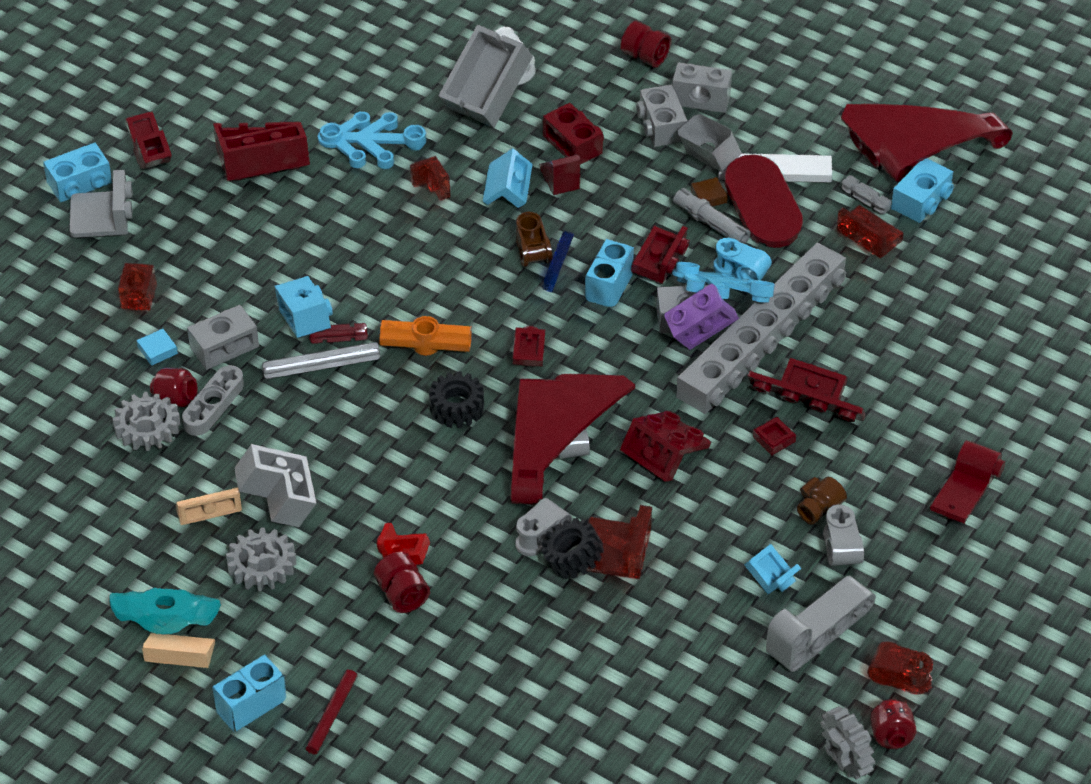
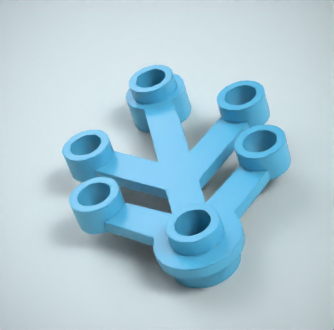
M357 112L353 118L342 125L337 123L323 125L318 133V141L324 147L337 148L349 157L351 167L362 168L366 164L365 152L356 150L349 144L358 143L377 158L378 167L389 169L394 165L393 153L384 150L378 144H406L411 150H420L426 143V130L420 125H411L404 130V133H379L382 130L391 131L398 127V117L395 113H384L379 120L370 124V115L367 112ZM355 128L361 130L359 132H351Z
M677 262L676 268L672 270V275L677 276V281L687 283L686 290L690 292H699L704 289L705 282H707L709 285L714 284L717 287L722 299H729L730 288L750 293L752 300L757 302H769L770 297H773L774 283L753 279H736L735 275L729 273L699 271L700 265L691 262Z

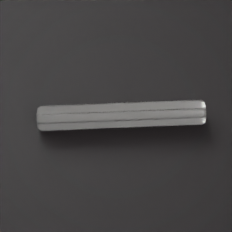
M372 342L265 361L262 363V369L265 379L278 378L380 359V349L378 343Z

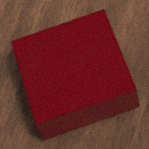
M778 417L753 430V438L771 455L796 442V434Z

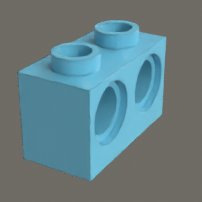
M95 142L43 162L47 183L60 203L71 199L73 194L87 193L112 183L109 162Z

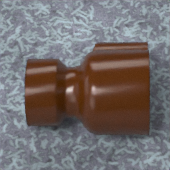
M813 477L800 488L801 494L805 499L797 505V512L806 523L813 525L822 518L823 513H827L830 507L838 504L842 505L846 501V491L832 477H825L821 481Z

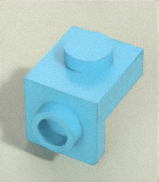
M769 544L744 564L768 595L776 588L781 592L797 581L793 575L801 569L798 564L790 568L772 544Z

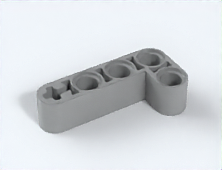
M847 576L798 616H794L786 609L776 614L768 627L766 652L789 671L795 672L861 619L872 608L876 595L853 577Z

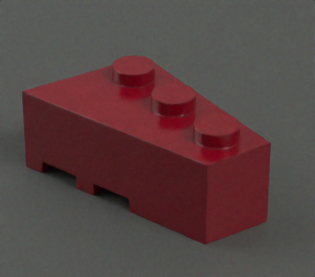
M266 122L265 127H248V123H239L238 128H222V123H213L216 150L227 181L243 180L246 177L261 174L269 175L276 171L298 169L302 166L310 165L307 136L301 122Z

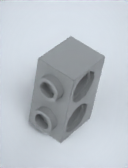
M673 85L640 90V101L636 102V111L638 117L643 118L645 135L651 137L654 147L682 142L678 131L687 122V119Z

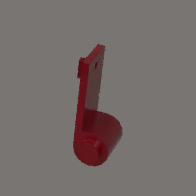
M966 440L958 454L953 473L931 504L930 510L944 515L948 519H954L965 524L994 477L1000 478L1006 461L1002 460V453Z

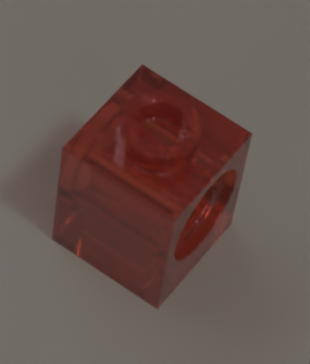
M125 263L118 287L121 309L151 310L157 287L154 265Z

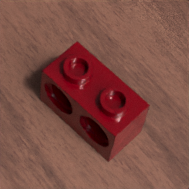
M570 102L543 115V137L564 157L579 154L581 165L603 154L604 135L602 130L589 121L585 114L577 110Z

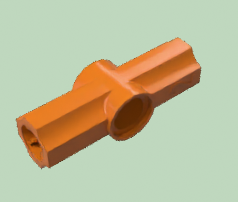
M421 316L414 320V322L382 320L380 345L410 347L416 353L424 356L435 354L438 350L469 352L471 348L472 326L438 324L437 320L430 316Z

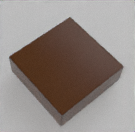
M717 177L691 183V193L697 198L709 201L710 206L727 203V194Z

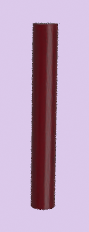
M349 669L345 671L305 748L310 754H318L358 677L355 671Z

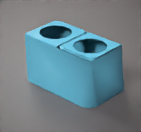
M608 239L605 240L585 276V298L588 301L607 307L615 306L618 303L633 275L631 267L634 261V247ZM602 264H609L615 270L614 275L609 278H599L596 276Z
M265 654L212 686L216 712L233 732V718L236 731H238L286 699L284 675ZM262 677H270L269 680L264 682L257 681ZM246 687V692L242 697L237 699L229 698Z

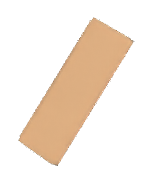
M238 488L178 501L176 503V511L180 524L185 525L242 511Z
M150 633L142 648L144 662L209 668L215 639Z

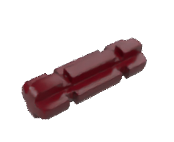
M354 323V326H350V324L331 325V328L309 334L312 344L323 343V340H327V343L351 341V338H355V341H363L367 339L368 333L366 323Z

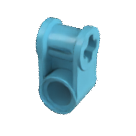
M733 238L720 239L716 244L718 255L713 263L716 273L733 274L736 276V279L762 280L771 267L770 256L760 249L750 247Z

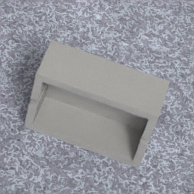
M477 25L438 96L449 109L467 117L471 115L474 120L495 128L533 56L523 43L504 35L501 37L497 32Z

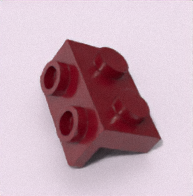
M654 226L633 261L631 272L663 284L668 274L672 275V270L676 268V263L679 262L678 256H684L690 242L689 239H686L688 228L682 226L678 235Z

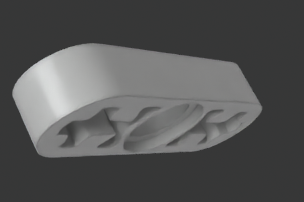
M232 365L220 368L182 414L183 426L188 434L199 436L207 433L242 391L244 381L240 368ZM210 397L221 398V401L216 404L205 402Z

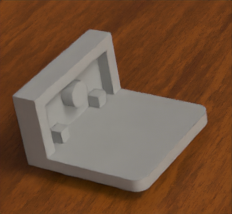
M113 170V191L76 193L71 196L70 235L72 237L128 234V218L133 217L132 202L128 201V198H133L132 181H126L125 170Z

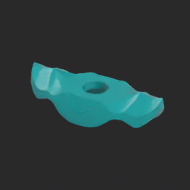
M152 588L144 592L132 591L127 593H111L109 595L111 609L120 621H135L145 630L154 634H174L190 624L207 626L216 617L221 606L219 599L195 595L183 589ZM158 604L172 607L168 609H160L156 605Z

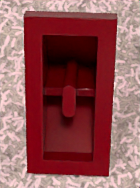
M579 154L539 164L540 170L553 195L580 189Z

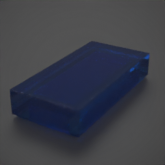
M567 231L562 233L542 286L543 290L553 293L574 234Z

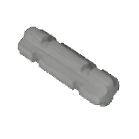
M848 175L842 181L841 188L850 195L854 193L853 197L870 208L874 206L873 209L878 213L885 214L890 210L892 203L890 199L883 195L880 197L879 192L863 182L859 184L857 178Z

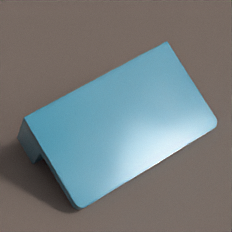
M513 148L489 164L483 202L489 205L503 196L517 208L526 204L533 164Z

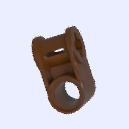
M534 212L521 213L516 219V243L522 266L527 267L529 263L539 261L552 262V248L541 217Z

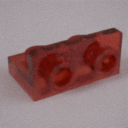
M861 205L851 212L845 208L838 211L837 231L880 259L903 241V232Z

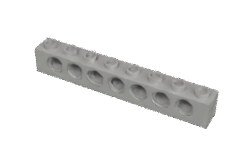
M817 242L775 283L773 297H770L769 302L756 301L677 377L676 398L703 414L708 413L714 406L720 405L725 395L732 388H737L743 377L749 371H754L758 367L760 360L767 353L771 354L777 347V344L785 336L788 337L802 319L805 320L809 317L812 309L818 303H823L826 300L829 292L835 286L839 287L846 277V258Z

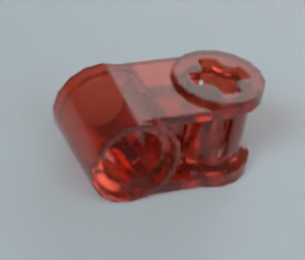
M885 641L879 643L867 674L871 680L880 685L891 686L911 694L920 695L928 692L932 686L930 674L933 671V660L924 652H918L901 647L893 642ZM920 661L923 662L922 668H920ZM913 678H916V685H913Z

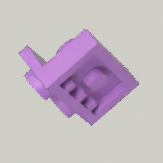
M714 284L708 285L664 314L673 337L689 350L739 319L735 309L721 298Z

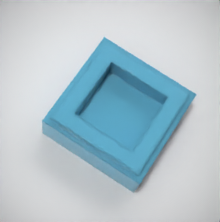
M164 329L137 340L139 350L151 366L178 354L177 346Z

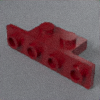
M793 358L789 359L781 381L753 371L748 373L747 377L750 384L753 385L752 388L758 392L769 394L772 391L781 394L780 397L788 402L798 403L799 400L808 403L809 407L815 411L826 413L829 410L838 413L837 416L848 422H855V419L864 421L865 412L862 407L840 400L848 380L845 375Z

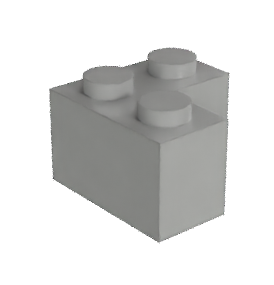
M251 444L234 468L239 492L266 497L272 522L300 527L317 504L306 456Z

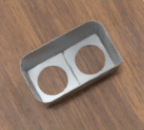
M698 114L693 116L678 131V135L688 155L721 172L725 171L728 165L742 154L731 129L704 115ZM710 142L715 145V149L711 153L700 147V145Z

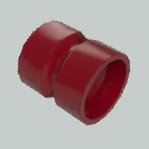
M633 21L623 34L620 49L631 57L640 58L642 62L658 67L664 62L669 53L671 37L658 30L652 31L650 26L639 21Z
M392 553L376 565L373 572L374 577L396 612H411L423 605L429 598L430 587L418 572L416 564L408 553Z

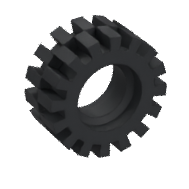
M457 371V376H452V373L448 372L446 373V378L442 375L437 377V382L433 381L429 389L432 417L434 419L438 418V423L441 425L446 421L447 427L452 428L453 423L457 424V428H462V423L464 422L467 426L472 425V419L477 422L480 419V415H483L484 412L482 383L479 384V379L476 377L472 379V374L466 373L465 377H463L461 371ZM455 396L467 399L460 403L447 401V399Z
M574 518L571 524L568 520L563 521L564 526L559 527L557 524L553 527L555 532L549 531L546 535L548 540H543L542 542L544 548H541L544 558L557 576L561 575L564 579H568L569 575H571L572 579L578 578L579 572L582 575L587 574L586 569L590 567L593 570L596 567L594 561L600 562L602 559L600 553H604L603 542L591 523L584 519L579 521L578 518ZM578 545L575 549L567 552L572 547Z

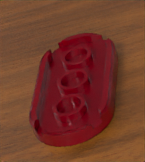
M744 155L733 160L725 172V187L744 228L751 232L750 238L758 244L760 241L771 248L784 247L793 243L801 232L803 217L777 164L761 155Z

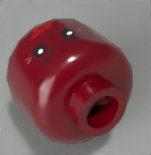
M892 699L884 700L871 712L870 723L875 741L881 747L886 749L903 748L915 738L917 733L916 723L911 708L905 702Z

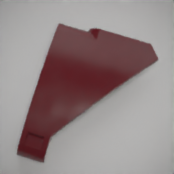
M846 104L841 116V120L848 127L851 140L857 149L876 168L882 166L897 184L918 162L945 149L978 137H983L993 148L1000 149L1008 144L1013 134L1012 130L993 112L973 114L924 106Z
M561 374L554 380L520 379L514 440L511 504L536 505L540 499H543L544 471L593 421L634 390L635 384L624 375Z

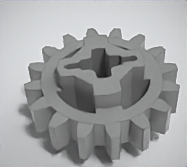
M144 392L142 398H138L133 394L131 402L123 400L121 401L122 408L115 409L116 417L113 418V425L117 439L122 438L124 446L133 443L134 450H137L140 446H145L146 451H150L151 445L154 444L160 449L162 448L161 442L163 440L172 442L171 434L179 433L178 425H181L178 408L176 404L170 403V398L168 397L161 400L159 394L149 397L148 392Z
M261 528L258 534H255L250 529L248 530V537L245 538L238 535V544L230 543L229 545L230 553H226L229 575H234L236 584L244 581L245 589H250L252 585H257L258 591H262L264 585L275 589L276 581L284 584L286 583V575H293L294 573L293 566L297 563L294 544L288 543V536L286 534L278 537L276 529L271 531L270 534L266 533L265 528Z
M841 706L823 714L822 718L824 721L821 722V726L825 730L822 733L826 739L824 747L828 756H832L833 760L837 762L842 772L846 770L848 777H854L855 780L874 771L872 765L875 764V760L871 756L874 751L869 746V742L872 741L868 730L863 729L862 724L858 723L855 715H850L846 707L842 709Z

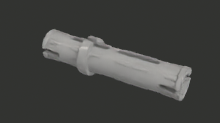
M681 188L675 194L673 203L688 211L694 220H701L723 236L736 239L743 244H746L750 238L751 232L748 229H745L723 213L714 209L706 199L697 198L685 188Z

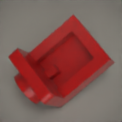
M385 523L381 535L377 538V549L383 555V558L392 553L405 552L411 556L416 565L423 564L430 545L427 533L397 535L392 523Z

